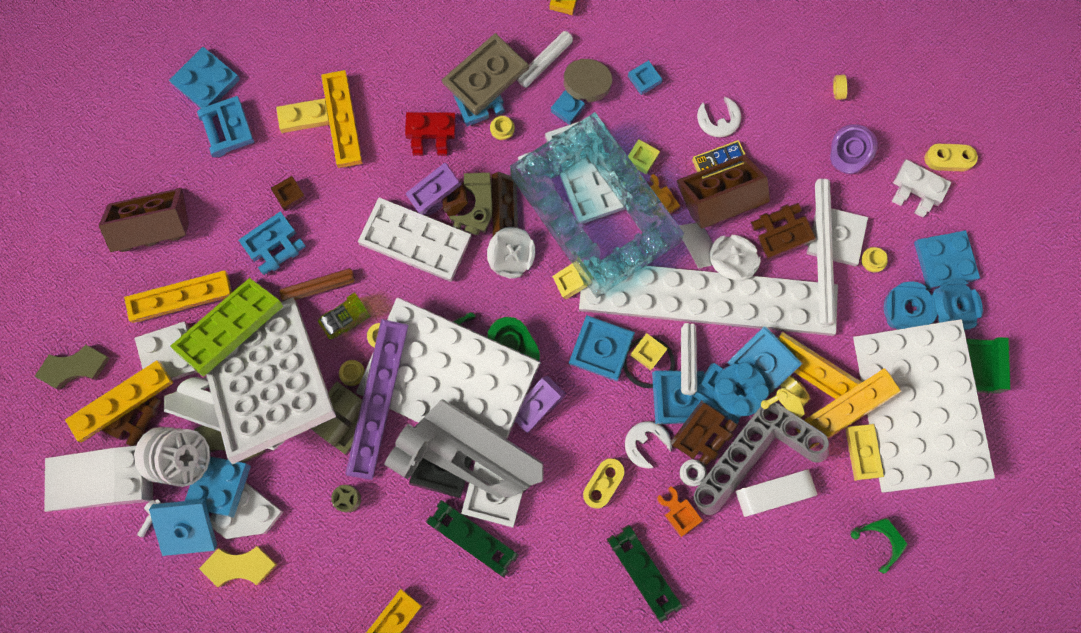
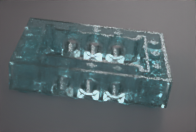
M596 112L510 165L511 178L596 298L680 244L683 239L684 232ZM586 157L589 158L642 231V234H636L634 239L623 247L613 249V253L603 260L600 259L599 246L597 243L593 244L583 230L584 225L582 222L578 223L569 210V204L567 201L563 202L554 189V183L552 182L553 178Z

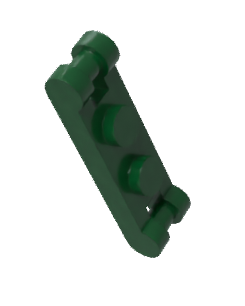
M440 500L436 506L438 509L433 516L428 517L426 523L505 578L509 572L507 568L512 561L515 562L519 554ZM447 514L453 518L448 527L441 523ZM497 550L504 554L498 563L492 559Z
M629 524L623 527L622 532L615 537L611 535L606 539L660 623L667 619L666 616L673 611L677 613L683 609L680 601ZM629 541L633 548L624 552L621 545ZM664 594L668 602L659 606L656 599Z

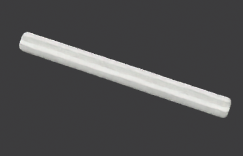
M817 179L815 183L819 322L823 325H831L835 322L830 181L829 179Z

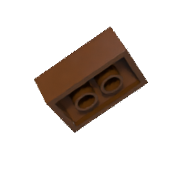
M745 154L677 180V185L690 216L701 229L770 202L767 176ZM743 161L744 163L740 166L728 169L721 173L702 179V176L710 174L712 172H715L737 162Z
M182 188L107 204L99 223V228L109 251L126 252L137 246H153L159 241L168 239L175 241L186 236L189 223Z

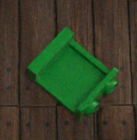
M997 337L993 340L966 339L977 392L1000 394L1010 390L1009 338Z

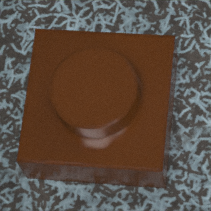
M293 176L270 188L284 211L306 200L305 195Z

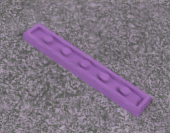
M381 319L345 472L346 476L373 480L408 324Z

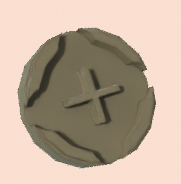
M579 59L567 66L564 72L563 84L567 93L575 99L581 100L582 98L587 99V102H594L608 95L612 85V74L601 62L593 59Z

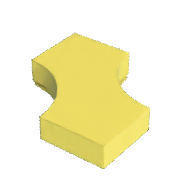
M259 546L242 555H232L218 548L199 569L217 587H221L236 578L247 579L255 585H259L278 564Z

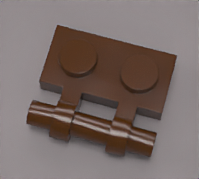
M799 203L791 206L788 204L780 207L779 211L769 215L767 213L759 216V219L751 222L754 231L764 228L766 232L758 235L757 239L767 261L815 242L816 238L806 216L797 220L794 217L795 214L802 212ZM785 219L787 224L774 229L773 223Z
M152 397L148 405L142 403L102 429V431L119 440H123L126 433L129 432L130 436L126 444L136 446L141 437L147 433L145 430L152 418L157 417L159 413L158 408L162 401ZM138 412H143L136 426H134L132 423Z
M701 400L671 440V444L692 459L701 451L703 455L698 461L707 467L712 459L716 460L720 453L718 451L724 443L732 439L734 436L733 431L738 424L729 419L724 426L720 425L725 416ZM714 432L718 434L710 445L706 444Z

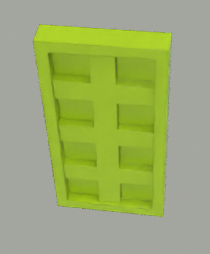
M249 278L170 345V347L204 377L275 315L283 305L280 300Z

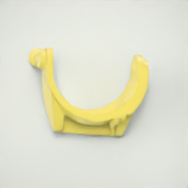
M790 375L780 384L781 389L777 391V395L769 400H763L761 407L768 409L771 404L779 400L787 410L801 418L805 414L803 406L809 401L810 395L805 387Z

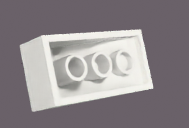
M136 446L45 458V512L143 503L153 500V482L141 476L135 466L134 453Z

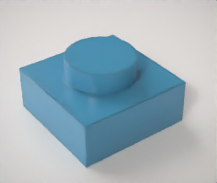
M649 60L628 72V78L640 95L645 94L662 83V78Z
M565 90L551 107V113L571 125L584 109L585 103L575 99Z

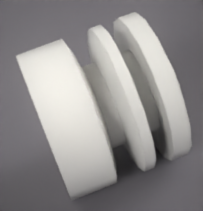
M172 427L153 428L145 433L137 443L134 453L135 466L140 475L148 481L180 487L192 485L202 478L208 468L210 461L209 446L205 438L197 431Z

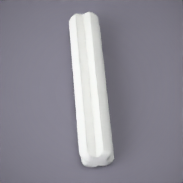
M563 31L529 64V70L517 79L519 84L523 87H528L573 42L572 35L567 31Z
M685 323L681 327V392L684 395L691 396L697 392L695 324Z

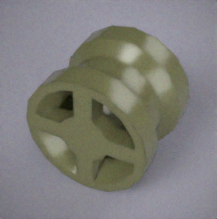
M341 485L333 491L331 502L337 510L351 513L360 506L361 494L352 486Z

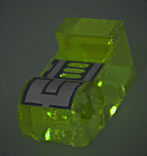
M354 292L347 297L345 302L322 315L318 323L328 339L331 340L350 331L371 316Z

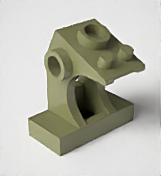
M490 172L464 173L465 187L476 198L475 207L466 215L450 216V220L454 222L453 226L457 229H460L463 225L465 226V231L478 236L480 232L486 234L492 221V179ZM478 215L484 216L482 220H476V217Z

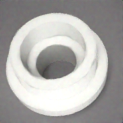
M688 460L680 468V478L688 486L700 485L707 475L705 466L698 460ZM690 468L697 471L696 478H691L688 475Z

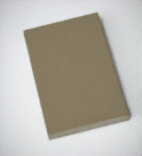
M495 33L442 79V84L477 116L528 71L529 64Z

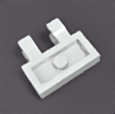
M906 159L893 181V184L899 186L892 202L901 206L911 192L922 198L914 213L924 217L927 211L931 210L933 204L939 206L942 203L951 182Z

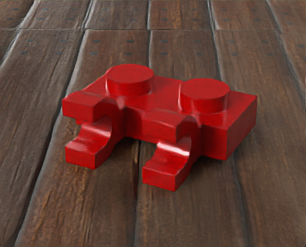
M406 112L405 136L406 139H411L413 156H423V139H436L437 155L447 156L448 139H455V113Z

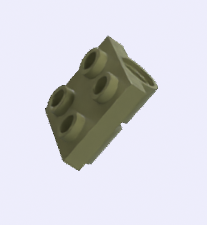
M336 382L328 392L336 417L311 429L342 453L348 455L351 451L362 399Z

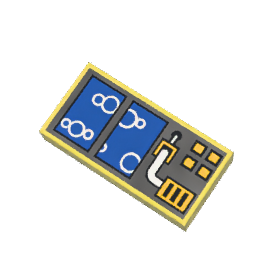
M739 140L694 156L692 161L697 172L742 156L745 153ZM743 161L737 162L715 172L702 176V179L721 173L728 169L740 166L744 163Z

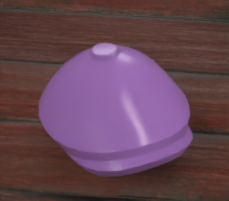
M850 124L842 127L837 131L832 140L830 153L832 165L840 172L846 174L859 172L871 162L876 154L878 142L875 134L869 128L859 124Z

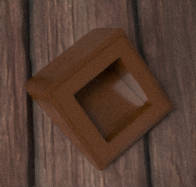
M464 182L442 199L443 210L449 218L450 216H456L468 204Z

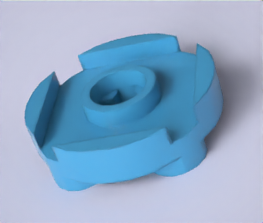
M954 279L943 283L934 290L933 297L939 315V323L962 319L964 331L976 327L978 324L976 323L977 318L982 317L983 306L978 292L975 289L971 290L966 285L969 284L967 281Z
M903 282L889 291L885 297L883 308L887 323L891 328L899 330L929 325L934 322L938 315L935 299L926 290V286L918 282ZM908 301L912 302V306L917 308L912 314L908 313V310L905 309Z
M747 363L733 364L725 367L717 374L714 381L715 391H713L715 402L723 412L729 415L749 416L756 413L761 407V402L769 394L761 373ZM737 383L745 387L744 396L735 394L737 390L735 385Z

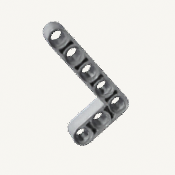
M776 402L771 404L768 409L760 407L695 490L694 500L698 509L705 515L717 513L775 437L808 460L819 463L827 459L829 455L827 436ZM771 413L778 415V418L774 421L765 419ZM791 428H797L801 431L796 436L787 434ZM753 434H761L763 436L757 442L749 440ZM813 443H820L824 446L820 451H813L809 448ZM738 454L747 456L743 462L733 461L734 457ZM726 474L731 477L727 483L717 482L721 475ZM704 496H714L711 504L704 505L701 503Z

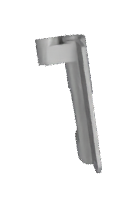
M444 399L440 400L415 427L410 424L406 425L396 440V446L384 464L408 480L424 458L499 499L517 495L527 490L531 485L542 482L544 479L543 462ZM466 456L504 480L496 484L488 482L465 467L464 461Z

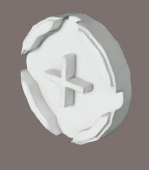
M515 227L503 228L496 232L490 240L487 249V260L491 269L497 275L509 279L522 276V273L526 269L529 270L535 258V244L533 240L530 239L526 231Z
M731 235V237L720 236L713 243L709 253L710 262L715 270L729 279L740 281L749 279L756 273L761 259L760 256L758 258L756 247L750 241L738 235Z

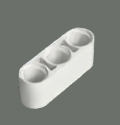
M809 469L736 491L744 517L818 495Z

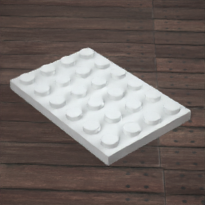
M293 297L281 302L283 307L206 374L227 458L232 464L336 417L300 310Z
M396 298L387 320L408 324L409 326L389 409L419 423L440 400L444 399L507 439L541 362L402 298ZM372 357L356 391L361 396L364 395Z
M962 319L853 337L861 382L886 368L902 391L867 413L869 425L874 424L884 475V477L879 478L881 492L995 479Z

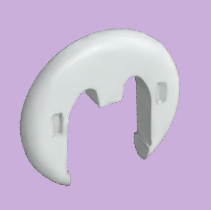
M724 97V101L729 111L730 123H727L723 118L717 121V126L713 125L708 118L704 103L700 105L697 113L698 123L701 129L708 135L726 137L738 129L741 122L740 109L733 100Z
M651 421L640 422L629 430L625 439V450L629 459L637 466L653 468L637 450L636 441L643 444L648 439L645 432H651L671 451V437L668 431L660 424H655V422Z

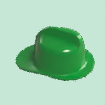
M503 317L497 319L491 325L488 331L489 339L540 361V352L537 344L522 321L514 317Z

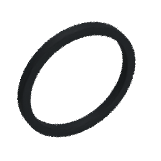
M643 337L633 341L630 345L629 351L633 346L638 344L643 339ZM654 338L667 348L671 362L669 371H673L675 360L672 350L665 342ZM626 356L623 369L628 379L639 387L653 388V384L641 383L631 376L627 368Z

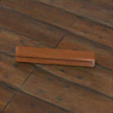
M351 268L281 288L279 290L282 301L292 297L297 300L353 283L355 277Z

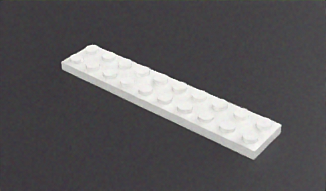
M584 260L582 276L587 287L581 290L579 311L762 329L766 326L769 330L834 336L836 334L838 284H834L835 322L831 325H823L819 322L818 282L752 276L749 279L740 281L729 279L716 272Z

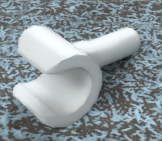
M151 500L144 507L149 516L137 534L139 537H144L152 524L149 508L152 504H161L159 500Z

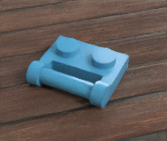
M238 96L203 107L197 111L199 120L203 121L211 145L209 150L212 157H221L226 152L255 143ZM216 115L219 117L226 141L220 142L212 120Z

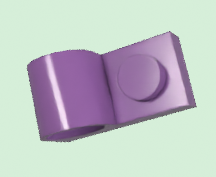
M443 163L405 194L419 214L429 216L443 207L442 199L462 184L449 165Z
M548 375L541 378L526 395L515 422L526 433L530 432L565 397L566 393Z

